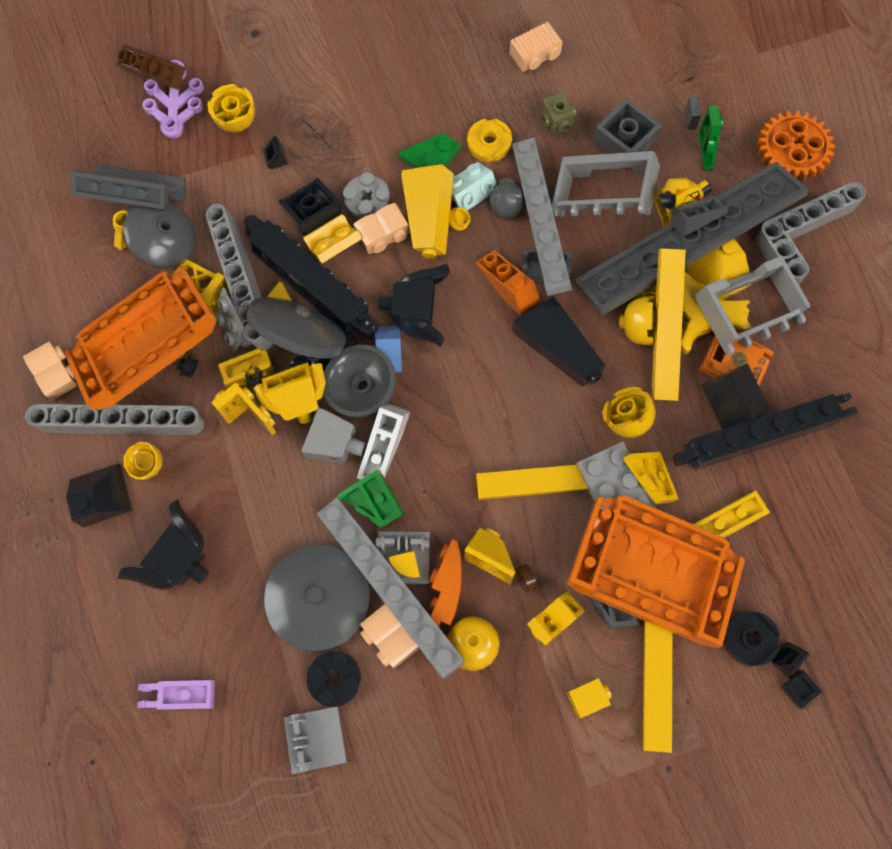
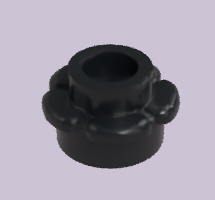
M192 354L188 358L183 356L178 364L177 370L180 371L181 377L191 378L197 368L199 361L192 358Z

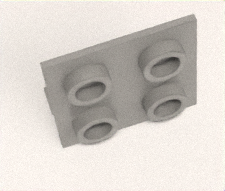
M223 287L220 297L217 299V308L214 315L217 318L216 325L220 326L223 331L226 345L230 346L233 353L236 354L238 346L242 345L243 348H246L251 343L245 339L243 335L244 326Z
M378 532L376 547L390 565L388 557L412 551L415 553L420 578L411 579L399 574L395 570L405 584H429L430 532Z
M338 707L284 717L292 774L347 763Z

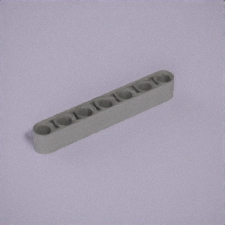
M213 204L206 212V219L235 310L244 326L243 335L247 341L259 350H268L274 343L257 333L251 327L246 317L251 302L257 298H262L237 221L223 205Z
M36 404L29 407L25 413L26 422L41 433L195 435L200 433L205 425L203 417L191 406L113 405L106 409L92 410L87 405ZM45 415L44 419L38 423L39 418ZM70 415L69 419L63 423V419ZM95 415L94 420L87 423L88 419ZM116 416H120L119 420L112 424V420ZM141 416H145L143 422L136 424ZM170 416L167 423L161 424L163 418ZM194 416L195 420L193 423L186 425L187 419Z

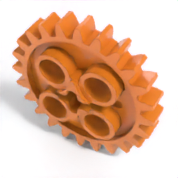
M798 110L794 116H792L790 111H787L785 116L778 113L776 119L771 117L769 122L764 124L758 136L759 141L756 146L760 149L757 154L764 155L761 163L768 162V167L777 162L795 178L800 176L801 180L805 181L807 176L813 179L816 174L820 175L828 167L835 154L833 150L836 145L831 144L834 137L828 136L831 129L822 128L825 122L816 123L817 116L809 119L808 112L804 116H800Z

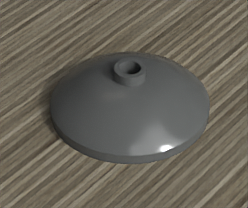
M168 202V208L164 210L134 205L124 219L123 236L127 247L136 258L149 266L156 268L176 267L188 259L194 250L196 242L194 226L186 213ZM161 225H165L168 230L162 229Z
M354 345L343 349L340 355L330 360L324 371L326 380L324 396L327 402L335 411L351 418L367 417L378 412L381 406L389 402L396 386V372L391 360L383 351L369 345ZM367 383V387L361 390V385Z

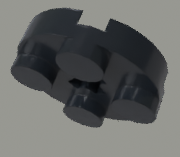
M747 611L739 613L729 620L723 642L727 652L735 661L747 667L767 664L776 657L780 645L778 646L780 634L776 624L767 615ZM747 632L749 634H757L758 637L755 640L758 644L756 646L746 642Z
M326 652L318 656L307 670L308 690L311 696L324 706L340 707L346 705L355 698L360 688L361 670L357 662L343 652ZM331 672L341 674L342 678L338 680L339 685L336 687L333 684L327 683Z

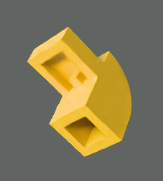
M567 591L534 617L527 625L531 628L533 636L544 645H547L580 617L585 610Z

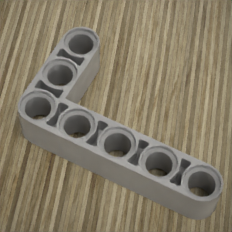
M852 182L765 221L755 237L756 245L767 261L782 256L791 272L797 274V276H793L800 285L809 272V266L792 239L853 212L866 195L865 188L859 183Z

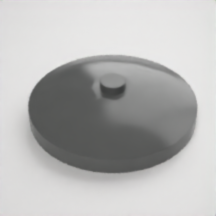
M262 297L253 300L247 311V320L257 333L275 345L291 352L314 358H333L340 355L345 346L346 336L336 323L318 311L300 303L281 298Z
M309 545L285 556L272 571L264 594L265 612L275 633L293 647L311 652L332 650L352 639L361 629L360 623L367 618L371 602L368 580L345 551L329 545Z

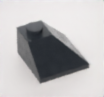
M120 463L70 479L66 499L71 520L76 524L86 527L133 511Z

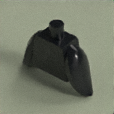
M448 264L409 273L400 282L394 283L392 296H379L378 299L379 310H390L393 322L403 333L410 337L433 343L439 347L442 346L445 339L432 326L435 285L441 283L449 275Z
M178 499L169 504L170 515L175 526L170 523L139 564L144 568H122L117 579L134 581L160 590L171 589L177 584L184 585L189 577L198 584H202L205 581L209 571L200 565V562L205 557L202 552L204 547L203 536L195 523L182 509Z

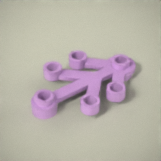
M178 60L170 61L184 67V64ZM185 69V72H184V75H183L182 80H183V79L186 77V75H187L186 69ZM199 78L191 79L189 81V88L180 96V87L179 90L170 87L169 97L160 90L156 81L149 79L144 83L147 94L154 96L168 108V116L158 109L155 100L151 98L144 100L142 104L145 112L154 116L161 123L160 129L165 136L171 139L180 137L184 129L183 123L203 109L201 100L194 97L196 94L203 92L204 86ZM187 103L188 108L178 115V109Z

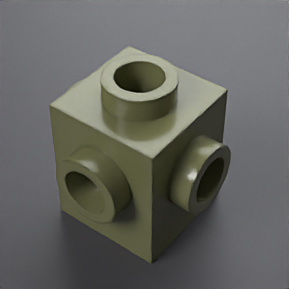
M564 92L543 99L541 119L544 127H548L552 135L559 132L564 133L573 128L576 110L574 105L569 103Z

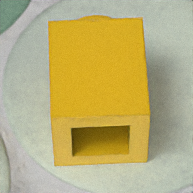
M599 678L566 693L577 719L611 705L609 701L612 698L611 692L605 682L601 683Z

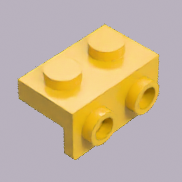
M256 349L218 364L226 389L234 383L241 389L252 385L253 383H249L245 379V374L249 371L251 377L257 379L255 367L262 370L261 383L263 378L275 374L266 350Z

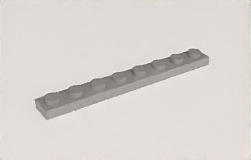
M535 137L513 143V150L547 296L572 290Z
M335 498L317 513L319 518L440 676L446 679L466 661L341 501Z

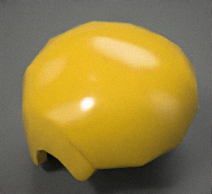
M137 442L129 447L124 455V468L128 475L134 479L148 480L156 476L162 468L163 456L161 451L151 443Z

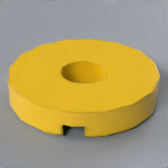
M498 119L479 120L468 131V149L475 158L481 161H499L511 150V130L504 122ZM490 136L495 138V141L487 143L484 141V138Z

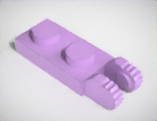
M215 680L158 681V683L139 684L138 686L139 691L151 692L158 690L157 701L141 700L137 702V708H157L156 710L214 709Z

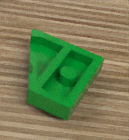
M718 105L708 106L698 131L704 171H713L720 130L723 128V115L719 114Z
M441 133L400 151L398 156L401 161L413 169L440 164L447 167L460 152L461 144L446 134Z
M375 470L336 495L341 501H345L353 506L357 512L369 517L379 527H385L405 514L380 470Z

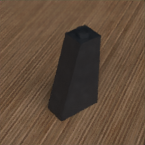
M554 296L513 321L512 331L517 337L579 385L584 386L588 382L594 384L602 378L605 368L604 362Z

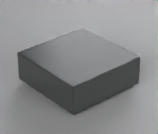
M698 96L689 97L685 108L687 130H695L701 117Z

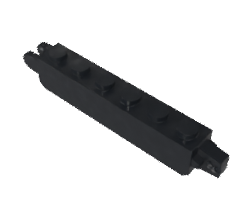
M252 214L246 216L244 223L247 228L246 233L250 236L252 253L316 310L336 323L344 334H352L356 331L368 339L378 330V325L368 314L369 307L366 301L361 297H356L347 284L344 282L340 283L328 268H323L312 254H307L302 250L300 244L295 239L291 240L286 236L280 226H275L269 220L263 222Z
M850 393L838 396L832 394L691 439L688 444L682 446L684 451L675 453L672 460L675 467L689 463L691 468L694 467L695 470H699L832 427L841 420L856 415L859 411L857 407H851L842 411L839 404L846 403L852 399Z

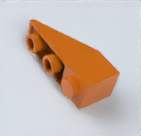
M495 250L475 262L505 302L519 315H524L541 303L535 282Z

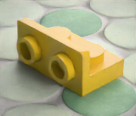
M343 214L336 216L303 237L311 254L320 263H324L362 239L358 230L349 225Z

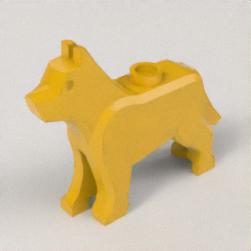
M684 272L682 324L684 327L681 334V351L685 355L690 352L694 339L705 336L713 331L694 298L705 285L703 283L698 284L687 272ZM657 284L635 296L632 300L644 296L656 297ZM718 299L736 332L742 333L752 329L747 320L749 316V309L747 308L750 303L749 300L727 301Z

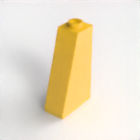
M442 164L402 170L401 176L413 249L421 253L424 258L429 259L436 258V255H446L454 174Z

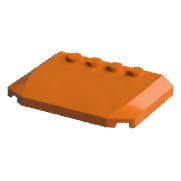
M183 266L178 267L180 270L178 272L168 274L165 271L156 275L83 328L76 336L79 341L70 351L67 348L64 351L86 405L92 410L112 407L213 332L217 318Z
M628 496L606 499L598 497L594 502L567 584L583 595L695 643L714 648L722 647L745 559L742 556L738 557L729 548L730 543L724 537Z

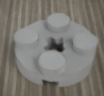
M368 172L351 180L343 190L345 207L349 214L357 219L375 214L381 208L389 205L390 194L387 184L379 177L373 176V174ZM365 194L371 195L370 201L368 199H365L364 201L361 199Z

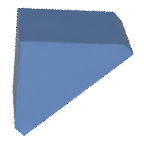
M378 326V330L375 332L376 348L388 356L396 373L402 372L399 328L397 326Z

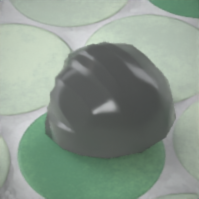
M507 177L497 179V187L492 191L489 202L496 216L501 219H512L519 215L524 208L525 198L521 188L515 184V180Z

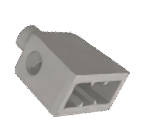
M318 407L301 452L306 459L345 464L349 453L363 456L366 442L355 439L356 429L353 424Z

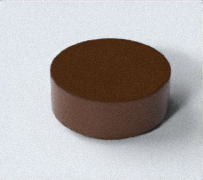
M526 564L517 567V578L523 590L529 592L536 589V580L530 567Z

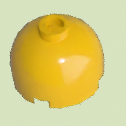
M229 84L219 87L212 93L213 97L210 102L208 100L207 104L208 111L212 120L220 129L226 132L237 133L244 131L251 125L256 111L253 97L246 88H237V85Z
M655 296L638 297L630 301L625 308V313L620 314V329H624L626 337L635 344L654 345L655 311H653V305H656Z
M639 387L622 389L614 394L616 398L611 403L609 401L605 403L602 411L603 419L616 435L625 438H635L643 435L654 424L656 410L653 400L647 392L642 391Z
M475 616L462 618L454 623L448 632L447 638L466 661L460 666L463 670L472 672L483 670L491 665L498 655L500 646L498 633L494 626L484 618Z

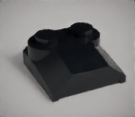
M318 177L286 198L279 200L282 208L303 235L309 234L340 215L343 209L338 198Z

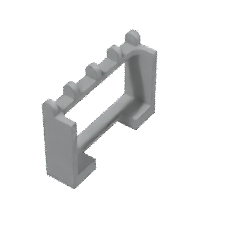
M655 152L563 157L552 202L554 217L564 218L566 210H571V216H578L579 210L593 209L594 215H601L602 209L617 208L618 215H623L625 208H638L639 214L650 215L660 169ZM632 168L635 175L645 174L640 198L568 201L573 178L591 177L592 170Z
M782 256L767 261L755 271L727 282L726 278L708 284L694 296L726 355L734 353L735 350L732 344L740 341L744 348L751 346L750 336L759 333L763 340L770 338L769 328L777 325L782 332L789 330L787 321L794 318L798 325L804 324L806 318L803 312L811 307ZM770 277L790 313L737 334L717 297Z

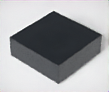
M803 669L799 670L780 686L798 709L804 708L822 692Z

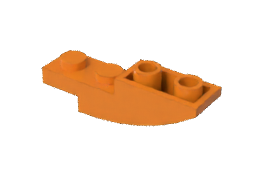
M452 539L450 545H444L440 554V559L443 562L440 569L435 568L429 580V583L433 584L431 587L432 591L440 594L439 598L434 596L428 610L432 613L431 618L439 628L441 624L451 628L460 598L461 557L458 541Z

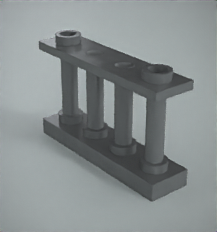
M95 164V173L81 170L71 171V195L164 210L168 208V199L186 201V177Z

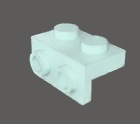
M477 162L469 165L466 170L453 177L451 199L455 201L457 207L465 208L468 211L491 195L494 188L497 187L492 170Z

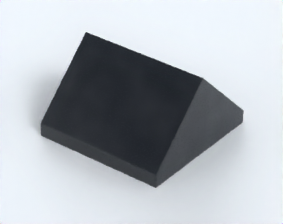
M748 363L701 384L721 429L753 420L769 409Z

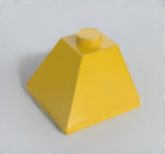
M735 239L685 267V271L698 284L703 283L705 286L724 278L728 282L750 273L746 254ZM752 284L734 290L717 298L720 300H725L730 296L740 292L741 290L751 286Z
M479 528L465 549V560L511 585L515 570L504 541L500 539V534L494 530L487 528L485 531Z

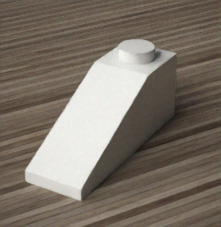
M389 403L379 408L357 475L358 479H363L375 470H380L385 478L404 433L410 411Z

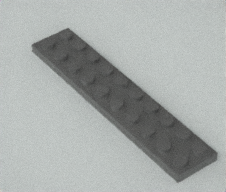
M775 162L716 197L728 209L726 215L684 236L669 224L574 279L575 286L599 314L603 316L657 284L659 249L686 250V267L808 195V188Z

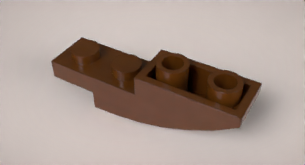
M123 44L122 49L118 53L117 66L179 90L185 67Z

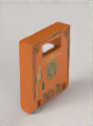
M715 336L699 371L716 378L748 363L758 386H760L770 363L769 359L772 358L774 352L752 341L751 346L744 348L741 342L738 341L732 344L735 350L734 353L731 355L724 354L720 363L713 359L717 347L720 345Z

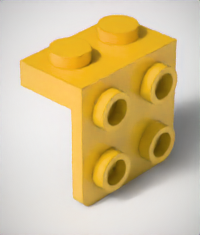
M234 383L228 389L221 390L211 402L228 424L249 409L271 435L276 433L273 425L276 423L271 418V415L262 405L256 402L255 397L246 387L241 389Z

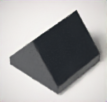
M273 136L263 149L268 169L289 165L282 143L277 136Z
M787 642L771 662L784 675L790 678L810 654L796 645Z

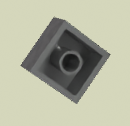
M626 98L596 126L592 143L606 154L646 152L657 142L662 124Z

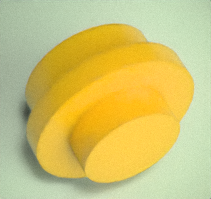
M460 207L451 209L449 214V224L456 231L466 229L470 223L469 212L465 208Z

